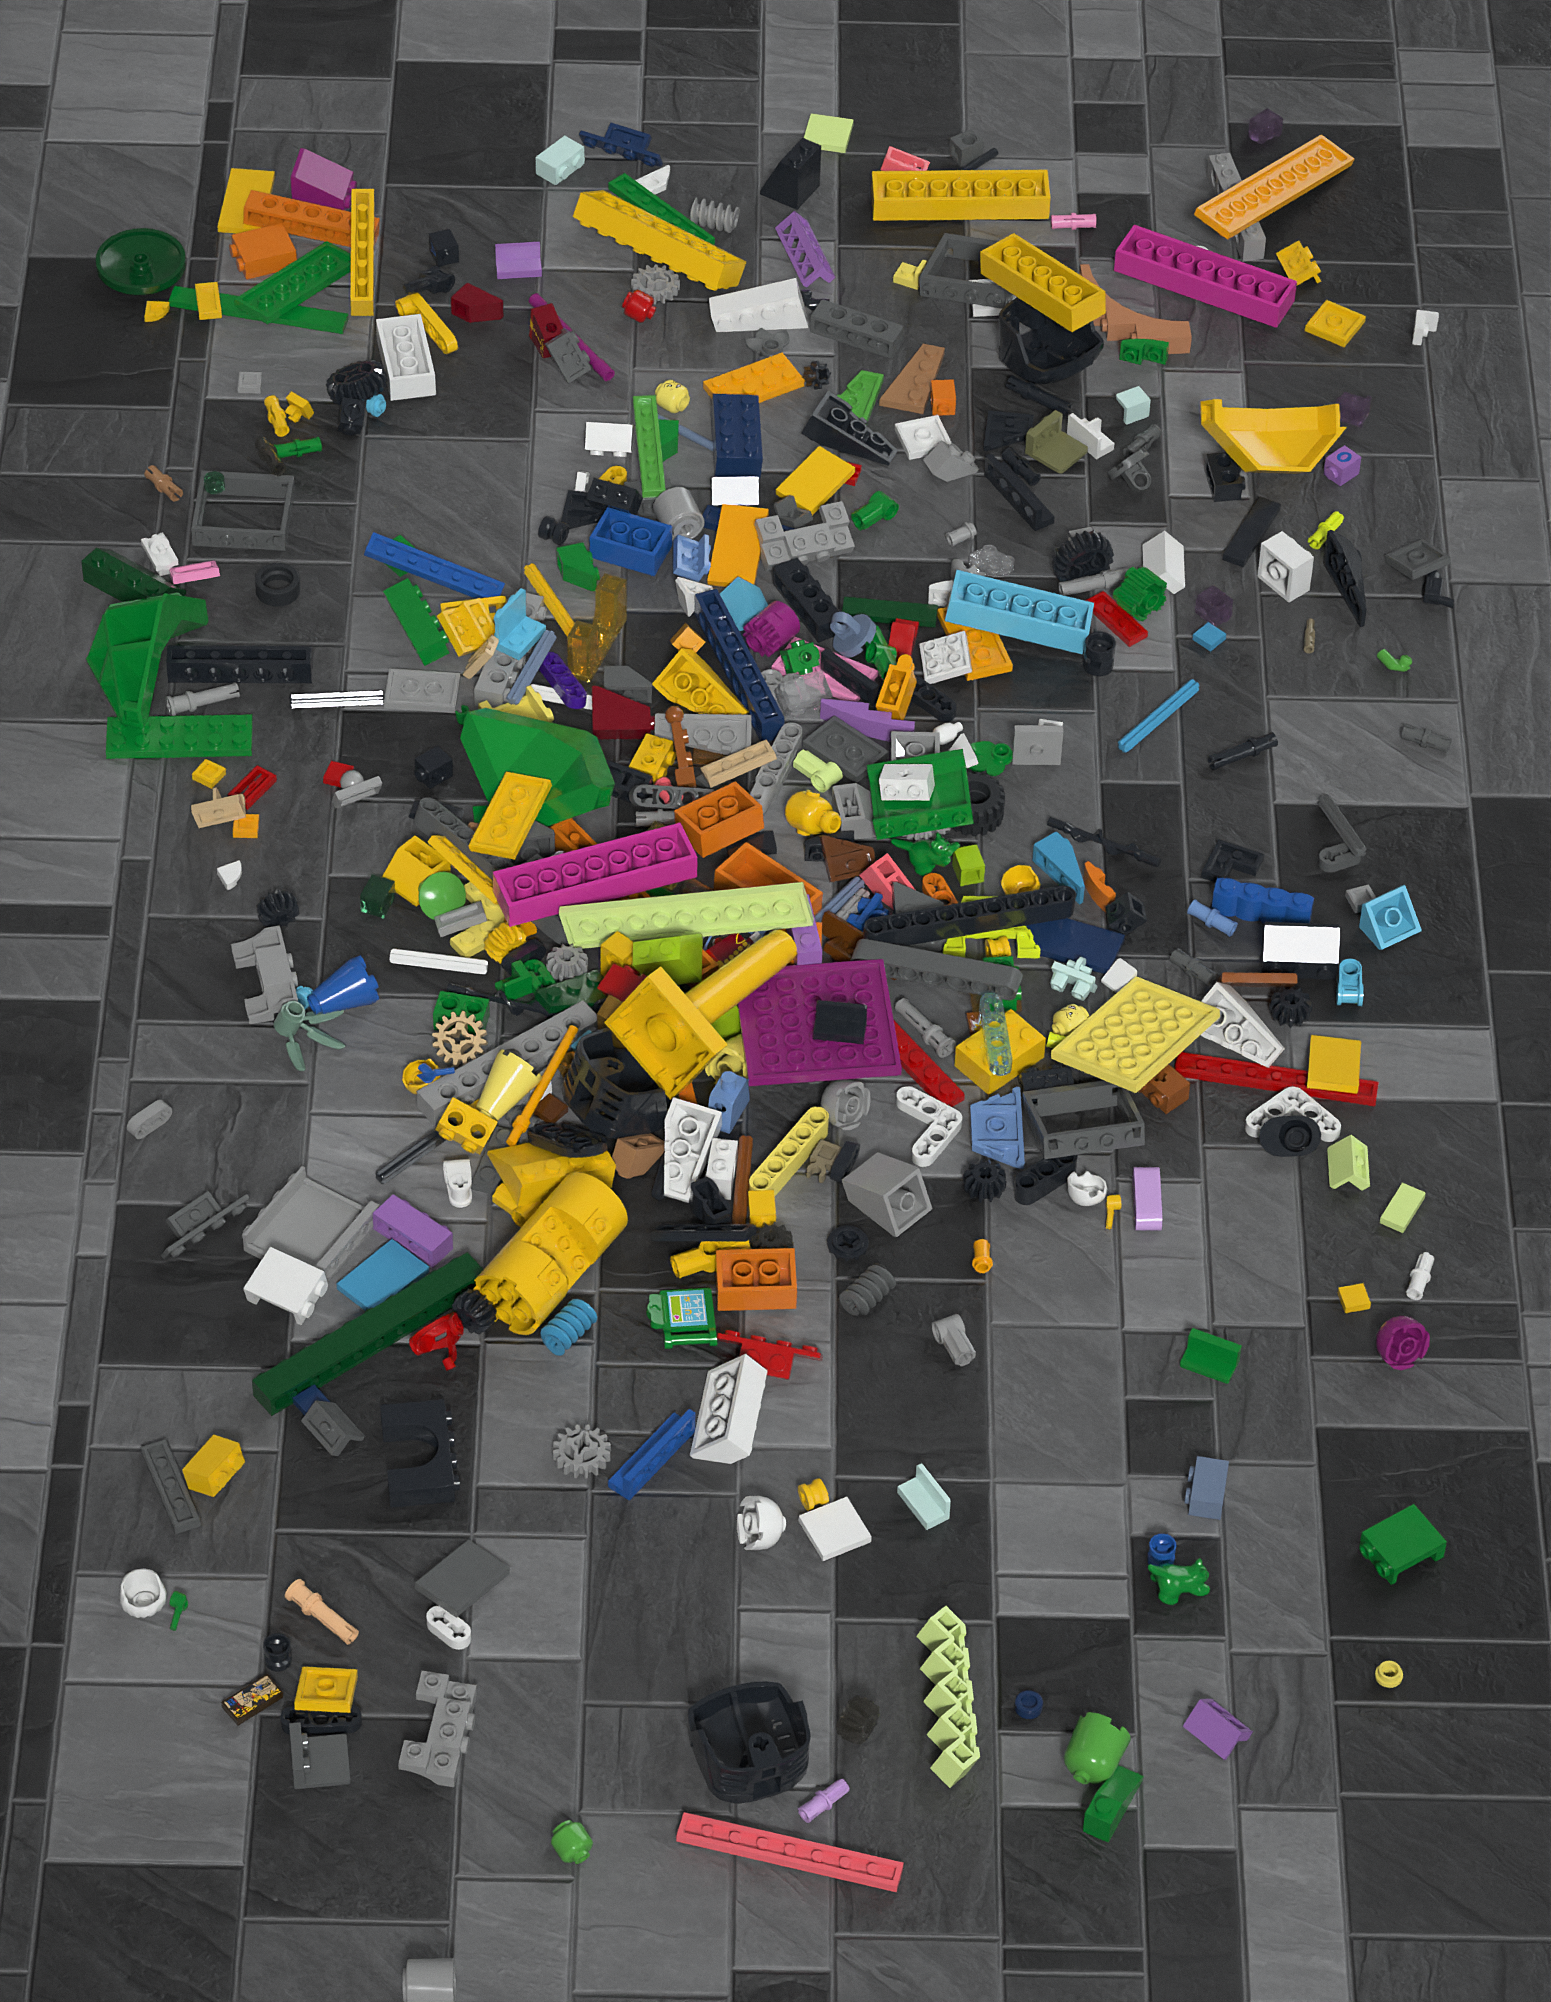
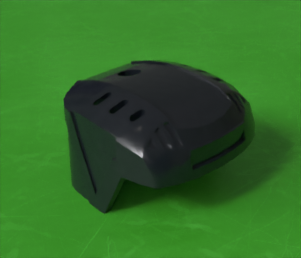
M1018 297L1006 304L999 313V358L1015 374L1034 384L1056 383L1076 375L1093 364L1104 346V340L1095 330L1093 321L1071 332ZM1019 322L1032 330L1021 335Z
M608 1027L587 1034L579 1040L570 1068L564 1077L561 1090L563 1100L590 1131L601 1134L608 1139L649 1134L665 1127V1118L672 1099L670 1100L667 1097L665 1091L656 1084L627 1049H614L611 1030Z
M764 1681L731 1686L707 1695L689 1708L687 1729L690 1746L693 1749L697 1764L707 1783L708 1789L718 1799L736 1804L758 1801L792 1789L806 1775L811 1739L807 1712L803 1700L793 1702L788 1691L780 1683ZM782 1722L781 1725L773 1726L775 1723ZM785 1735H789V1737H786V1738H783V1739H777V1738H779V1737H782V1736H785ZM794 1748L792 1751L783 1753L785 1750Z

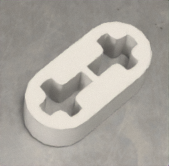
M440 1606L429 1609L426 1616L427 1627L434 1635L453 1649L460 1650L468 1647L471 1642V1629L467 1623L459 1617L456 1618ZM454 1633L457 1635H461L463 1633L464 1637L457 1636L456 1638H454Z

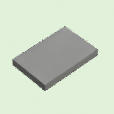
M389 668L384 709L455 713L461 674Z

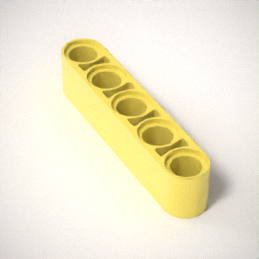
M812 1107L802 1116L749 1179V1191L774 1190V1196L779 1193L813 1153L821 1139L824 1140L828 1135L829 1113L824 1108Z

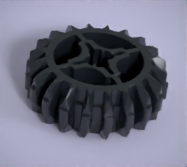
M365 360L337 369L336 373H332L327 379L326 386L328 395L333 400V403L340 405L343 397L365 401L370 400L373 396H377L378 393L384 390L388 380L386 371L380 362Z
M1085 530L1080 535L1076 532L1074 537H1068L1066 542H1060L1061 547L1055 549L1056 554L1052 556L1053 561L1051 564L1057 579L1061 582L1109 570V564L1114 562L1112 558L1114 553L1109 540L1100 532L1096 533L1094 530L1089 533Z

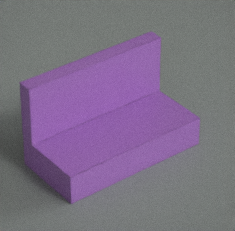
M540 242L495 244L497 279L542 277Z
M1200 1699L1183 1725L1186 1730L1224 1760L1228 1758L1238 1741H1247L1253 1731L1213 1699Z

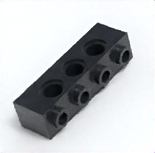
M798 558L774 566L773 585L815 640L819 643L834 637L835 633L830 628L832 616L836 612L842 611L838 610L833 604L831 597L825 594L819 581L811 576L808 567L803 565Z

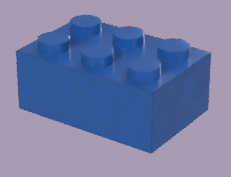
M609 507L605 510L590 536V551L593 559L651 576L656 575L672 547L671 525Z

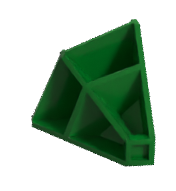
M164 593L161 596L110 604L103 613L86 662L121 725L144 728L147 724L161 653L169 639L208 624L206 601L204 599L186 597L179 593Z
M489 708L467 712L463 721L464 726L460 739L489 804L505 773L511 772L551 780L552 787L535 821L547 827L592 810L609 806L615 782L598 738L586 730Z

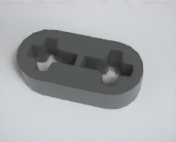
M1341 843L1323 849L1319 854L1318 866L1325 872H1335L1359 864L1362 856L1355 857L1346 843Z

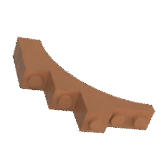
M1081 264L1079 275L1100 287L1092 275L1089 264ZM1106 294V313L1093 320L1094 326H1101V331L1106 333L1107 341L1153 339L1169 342L1168 354L1190 353L1192 336L1189 321H1170L1139 314L1122 306Z

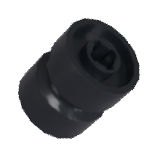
M1098 631L1087 636L1083 667L1088 674L1101 677L1112 672L1116 641L1111 634Z

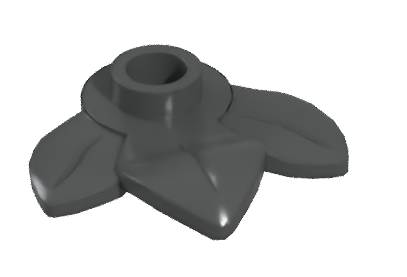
M763 328L757 331L755 338L745 339L746 345L750 350L760 352L766 358L782 353L783 348L790 341L786 330H781L773 335Z

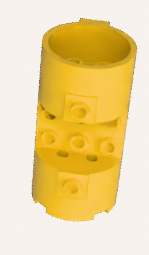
M581 1172L568 1174L474 1280L476 1287L473 1291L478 1290L481 1295H486L487 1299L493 1302L492 1307L497 1310L495 1322L500 1319L510 1325L509 1330L516 1334L529 1335L534 1333L563 1300L573 1284L590 1265L596 1262L626 1227L628 1216L623 1203L599 1179Z

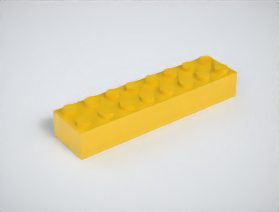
M1048 170L872 171L871 197L873 221L1049 219L1051 198Z
M604 190L580 193L573 217L580 220L579 223L581 225L596 228L597 233L603 236H611L615 238V242L621 245L633 247V251L636 253L651 256V260L654 262L669 265V269L672 271L687 274V278L690 280L705 283V287L710 290L717 291L720 288L728 289L729 287L738 286L746 261Z

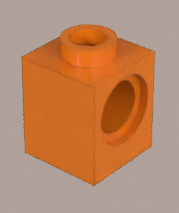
M931 380L930 399L932 416L955 415L956 393L954 380Z

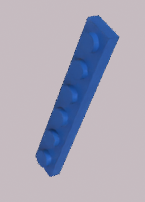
M374 532L364 553V556L475 599L501 596L505 585L501 581Z

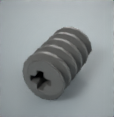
M873 1263L859 1278L855 1279L853 1284H850L839 1295V1300L849 1314L853 1316H858L859 1313L867 1315L870 1308L876 1306V1302H880L883 1296L889 1293L890 1289L896 1287V1281L883 1265Z

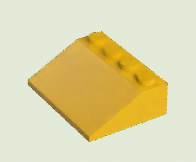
M530 1143L490 1150L487 1153L518 1207L538 1201H545L562 1180L573 1172L591 1175L602 1181L609 1188H612L616 1164L608 1151L591 1157L570 1158L560 1156Z

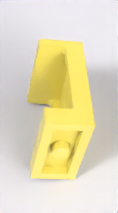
M531 685L526 687V695L522 697L518 705L506 703L492 708L487 700L478 703V709L489 708L550 723L554 721L551 709L545 707L541 695L535 692Z

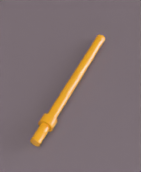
M569 1026L544 1071L542 1080L534 1089L521 1115H518L512 1124L513 1129L506 1140L509 1146H515L521 1134L527 1131L532 1114L578 1033L576 1026Z

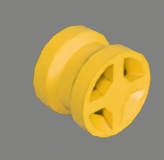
M1000 936L998 940L985 939L987 958L1011 956L1010 945L1006 936Z
M820 1478L814 1479L809 1485L801 1484L798 1486L799 1498L807 1511L814 1509L817 1504L825 1505L829 1502L827 1489Z

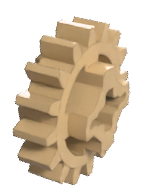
M465 1011L461 1012L460 1017H457L455 1012H451L452 1018L449 1020L443 1016L444 1024L436 1023L435 1025L439 1029V1033H432V1036L438 1039L437 1042L433 1043V1047L440 1048L436 1054L439 1057L446 1055L444 1062L448 1064L453 1060L455 1067L459 1066L460 1061L465 1065L469 1063V1059H476L475 1055L477 1053L483 1055L485 1052L481 1049V1045L488 1044L486 1040L482 1039V1037L487 1035L486 1030H480L483 1023L481 1021L474 1023L475 1015L472 1014L467 1018ZM456 1024L452 1030L447 1031L449 1027ZM467 1025L473 1027L476 1036L468 1033ZM460 1034H462L465 1040H461L460 1044H458L454 1039L459 1038ZM444 1042L452 1045V1054L446 1050ZM470 1047H473L471 1051L464 1054V1051H466Z

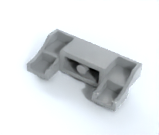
M843 501L820 506L819 511L823 523L794 530L783 531L778 515L757 519L754 524L759 538L761 559L765 571L773 570L774 566L798 558L805 565L810 561L817 560V562H822L832 556L851 553L855 545L848 528L850 521Z
M280 926L264 928L259 934L248 940L231 944L236 969L256 965L263 993L257 997L244 999L249 1024L274 1020V1013H279L285 1003L289 1001L298 1002L295 987H298L296 972H291L290 968H293L291 953H286Z
M421 1672L416 1691V1700L436 1704L427 1742L421 1743L404 1740L398 1763L400 1770L422 1775L437 1785L455 1786L462 1754H467L469 1749L470 1737H467L468 1730H473L475 1724L473 1708L477 1696V1685L449 1681V1675Z

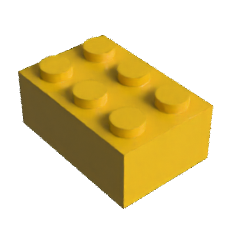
M1010 1009L956 1046L954 1066L985 1093L990 1095L1017 1077L1025 1069L1030 1068L1044 1058L1046 1038Z

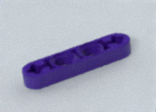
M548 652L539 668L540 672L567 707L572 709L584 708L587 701V692L560 656L554 652Z

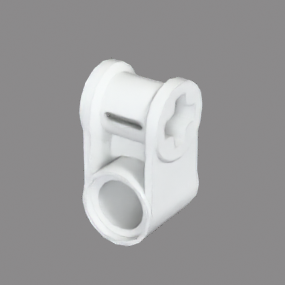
M470 1160L443 1161L445 1184H447L450 1204L457 1208L468 1206L472 1202Z

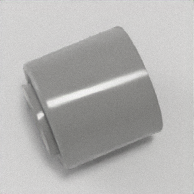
M675 487L662 492L656 498L653 504V511L659 522L672 526L673 542L677 535L693 539L702 531L704 518L689 490L683 487Z
M455 1958L408 1959L406 1968H403V2001L456 2002Z

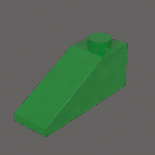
M1118 1765L1113 1775L1096 1792L1086 1810L1083 1832L1109 1843L1144 1776Z

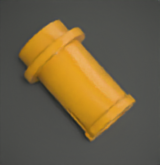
M979 1239L973 1244L974 1259L972 1260V1266L977 1272L986 1273L993 1266V1260L990 1258V1243L985 1239Z

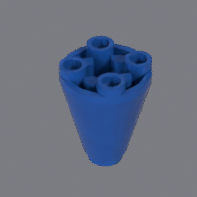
M360 955L349 959L311 992V995L307 996L308 1004L315 1015L371 1005L379 1000L378 993L375 990L379 988L378 983L373 975L368 976L365 970L367 969L365 961Z

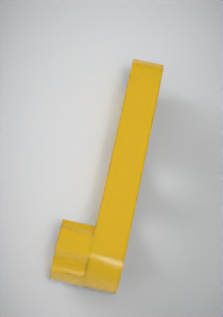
M419 293L407 295L395 301L400 316L421 314L424 330L444 354L458 350L457 341L453 333Z

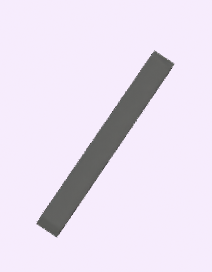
M422 798L420 800L414 824L428 837L431 838L432 835L445 836L492 880L494 871L515 866L507 858L470 851L468 845L475 832L437 800L432 798ZM559 914L531 921L554 942L560 945L562 943L569 945Z

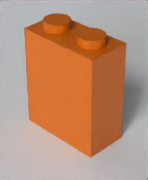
M283 223L231 235L230 254L232 258H236L237 269L239 272H243L246 280L276 273L297 260L296 249Z

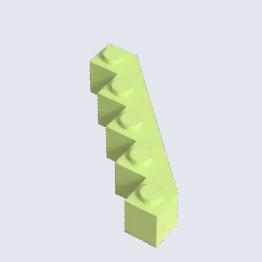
M945 1606L928 1620L917 1637L932 1652L920 1670L936 1685L923 1701L939 1717L927 1736L943 1751L930 1769L951 1788L968 1773L980 1758L979 1747H976L975 1740L977 1725L976 1716L972 1713L971 1703L974 1698L972 1681L968 1677L970 1662L968 1648H965L964 1641L966 1626Z

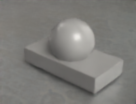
M355 770L344 773L340 780L342 790L336 791L332 799L335 809L378 794L382 786L380 777L377 776L364 781L363 776Z

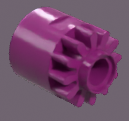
M773 601L743 627L746 631L743 633V636L746 637V643L754 652L760 653L762 657L765 654L767 657H770L799 633L800 622L795 612L788 605L780 601Z

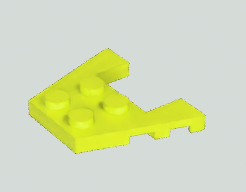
M963 896L961 903L998 896ZM1026 926L949 938L943 947V954L965 957V938L999 939L1000 936H1006L1007 939H1016L1017 958H1040V947L1035 944L1031 930H1028Z

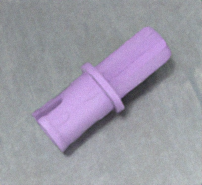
M839 1779L825 1790H818L810 1801L798 1808L800 1817L805 1822L810 1823L820 1813L830 1810L834 1802L849 1792V1786L845 1780Z

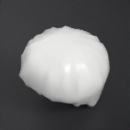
M135 1569L124 1576L120 1585L119 1599L125 1612L136 1618H146L147 1616L155 1615L156 1612L162 1609L166 1602L167 1592L156 1572L150 1569Z

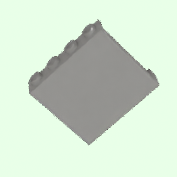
M302 1166L289 1177L287 1184L282 1190H278L274 1194L270 1204L260 1210L257 1219L244 1229L242 1234L244 1251L262 1260L268 1249L272 1247L323 1270L327 1282H329L373 1230V1212L380 1205L370 1201L366 1207H363L306 1178V1170Z

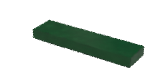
M844 597L842 612L852 617L864 614L869 616L873 622L892 624L897 618L919 622V626L936 627L938 605Z

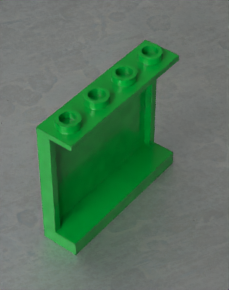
M963 749L867 765L874 816L873 824L877 840L974 824ZM884 764H932L935 786L930 800H882L879 778Z

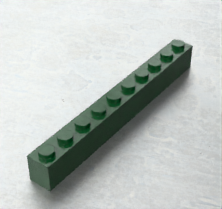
M468 1252L460 1257L453 1258L448 1264L438 1270L431 1271L428 1276L418 1282L411 1283L406 1289L396 1295L389 1296L376 1307L369 1308L364 1314L354 1320L347 1321L334 1332L325 1334L320 1340L302 1348L297 1354L280 1361L270 1370L258 1374L252 1380L253 1396L271 1416L277 1414L293 1404L294 1396L312 1385H315L317 1388L322 1387L452 1309V1304L459 1295L468 1289L473 1290L476 1287L474 1280L484 1269Z

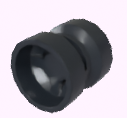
M546 516L539 526L538 537L544 540L551 539L553 543L563 545L569 534V524L563 521L556 522L554 518Z
M281 1633L269 1635L263 1642L265 1665L268 1669L275 1672L286 1670L292 1663L291 1642L286 1635Z

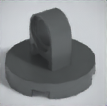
M1143 447L1106 474L1111 481L1122 475L1133 491L1143 492L1150 486L1151 476L1141 461L1150 454ZM1135 476H1142L1145 479V486H1137L1134 482Z

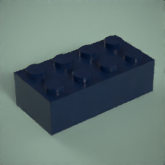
M713 394L711 427L714 476L758 477L760 479L763 453L759 396Z

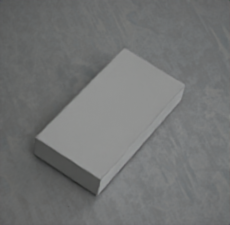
M481 901L434 917L440 937L487 921Z

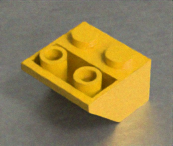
M413 836L397 849L381 878V882L417 907L420 905L418 891L420 883L437 872L451 873V865L434 848L417 836Z

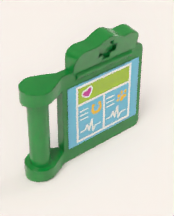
M710 1288L663 1290L659 1294L649 1295L646 1315L650 1319L652 1328L663 1329L664 1349H672L676 1345L693 1344L717 1346L712 1290ZM708 1330V1333L671 1335V1332Z

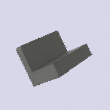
M316 1400L301 1420L332 1456H339L350 1440L362 1441L365 1438V1435L339 1406L333 1402Z

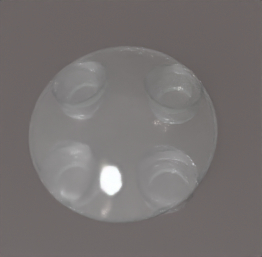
M984 545L983 549L970 553L968 563L970 567L974 565L977 572L986 573V576L1003 577L1012 573L1015 559L1012 556L997 551V548L993 545Z

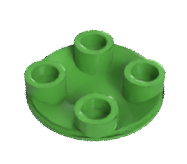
M448 872L434 873L421 882L418 887L420 907L426 916L435 920V916L456 910L465 904L466 891L464 885L454 874Z

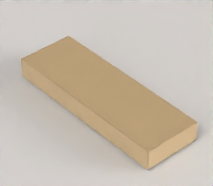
M766 739L700 769L710 788L772 762L777 758Z

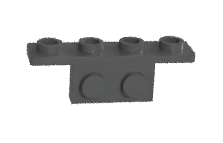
M207 1191L167 1218L165 1222L179 1240L165 1249L161 1254L163 1259L170 1255L173 1258L180 1255L186 1250L184 1247L191 1241L193 1244H196L206 1236L205 1231L211 1227L214 1231L227 1222L224 1218L230 1214L234 1217L239 1215L247 1208L245 1203L250 1197L246 1194L222 1210L209 1191Z

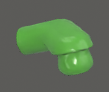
M1386 649L1379 651L1377 654V658L1389 670L1405 672L1410 669L1412 659L1407 655H1402L1400 660L1395 659Z

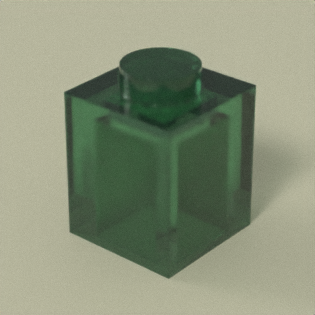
M371 875L360 895L361 912L384 918L395 899V881Z

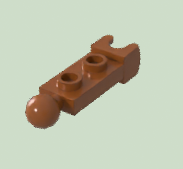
M671 706L665 712V719L672 727L679 768L675 769L677 787L696 788L691 751L686 752L685 744L689 743L687 729L682 730L681 727L684 713L678 706Z

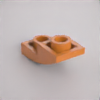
M1087 861L1084 866L1083 876L1085 887L1094 902L1106 913L1105 907L1115 901L1116 893L1111 887L1105 885V874L1103 871Z

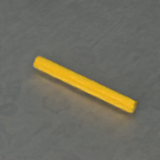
M533 563L524 567V574L539 596H544L545 605L572 645H582L584 643L583 634L537 566Z

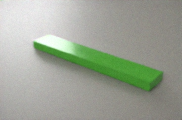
M656 395L633 396L642 497H658L666 489Z

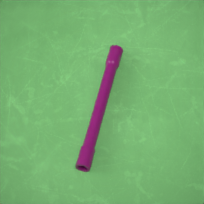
M538 293L533 294L529 298V304L533 308L548 304ZM559 317L560 322H561L563 328H566V329L569 330L570 332L573 331V330ZM577 335L580 341L577 345L581 351L584 350L589 356V364L604 381L611 380L615 374L614 370L603 359H600Z

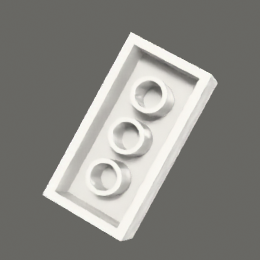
M421 314L376 319L377 342L383 368L387 374V386L391 401L436 395L435 372Z

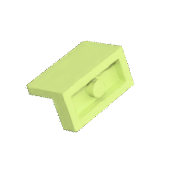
M1349 1135L1328 1147L1329 1184L1331 1188L1336 1189L1348 1181L1360 1190L1370 1187L1368 1149L1365 1144L1354 1136Z

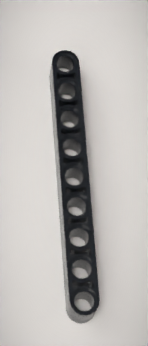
M1057 886L874 917L865 921L863 939L908 946L1066 919L1074 913L1076 892L1069 886Z

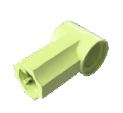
M803 749L793 761V767L810 778L812 785L819 792L824 793L843 778L842 771L834 762L826 764L808 750L805 751Z

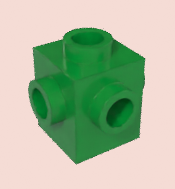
M804 639L790 643L791 648L780 651L786 674L799 672V675L813 672L812 667L820 665L818 661L820 659L819 650L814 646L813 642L805 643Z

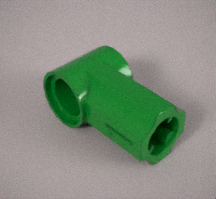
M877 491L871 496L868 504L851 514V520L858 530H865L881 519L891 520L897 514L899 504L884 492Z

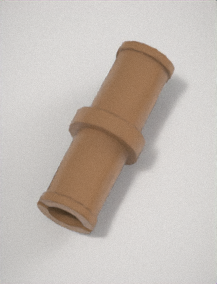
M154 465L148 467L153 474L147 469L145 470V477L155 485L159 492L165 493L173 502L179 500L174 493L182 497V489L173 483L169 475L163 474Z

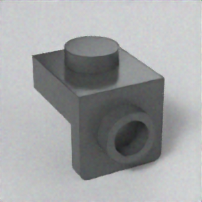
M792 495L774 503L775 513L778 515L781 525L798 529L805 527L806 523L813 520L811 511L798 508Z

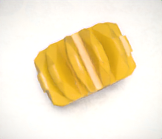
M502 922L499 927H494V930L488 933V938L484 941V949L491 959L493 958L501 964L503 958L508 953L527 942L525 940L527 936L520 926L509 927L507 922Z

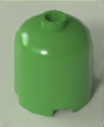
M1088 1712L1085 1717L1080 1716L1065 1749V1766L1073 1775V1778L1081 1784H1099L1109 1779L1116 1770L1131 1741L1128 1731L1123 1726L1119 1730L1111 1725L1112 1719L1107 1716Z

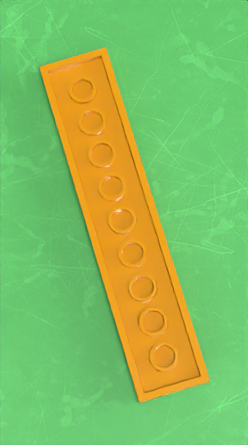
M1319 135L1196 208L1194 215L1228 240L1352 166L1354 158L1323 135Z

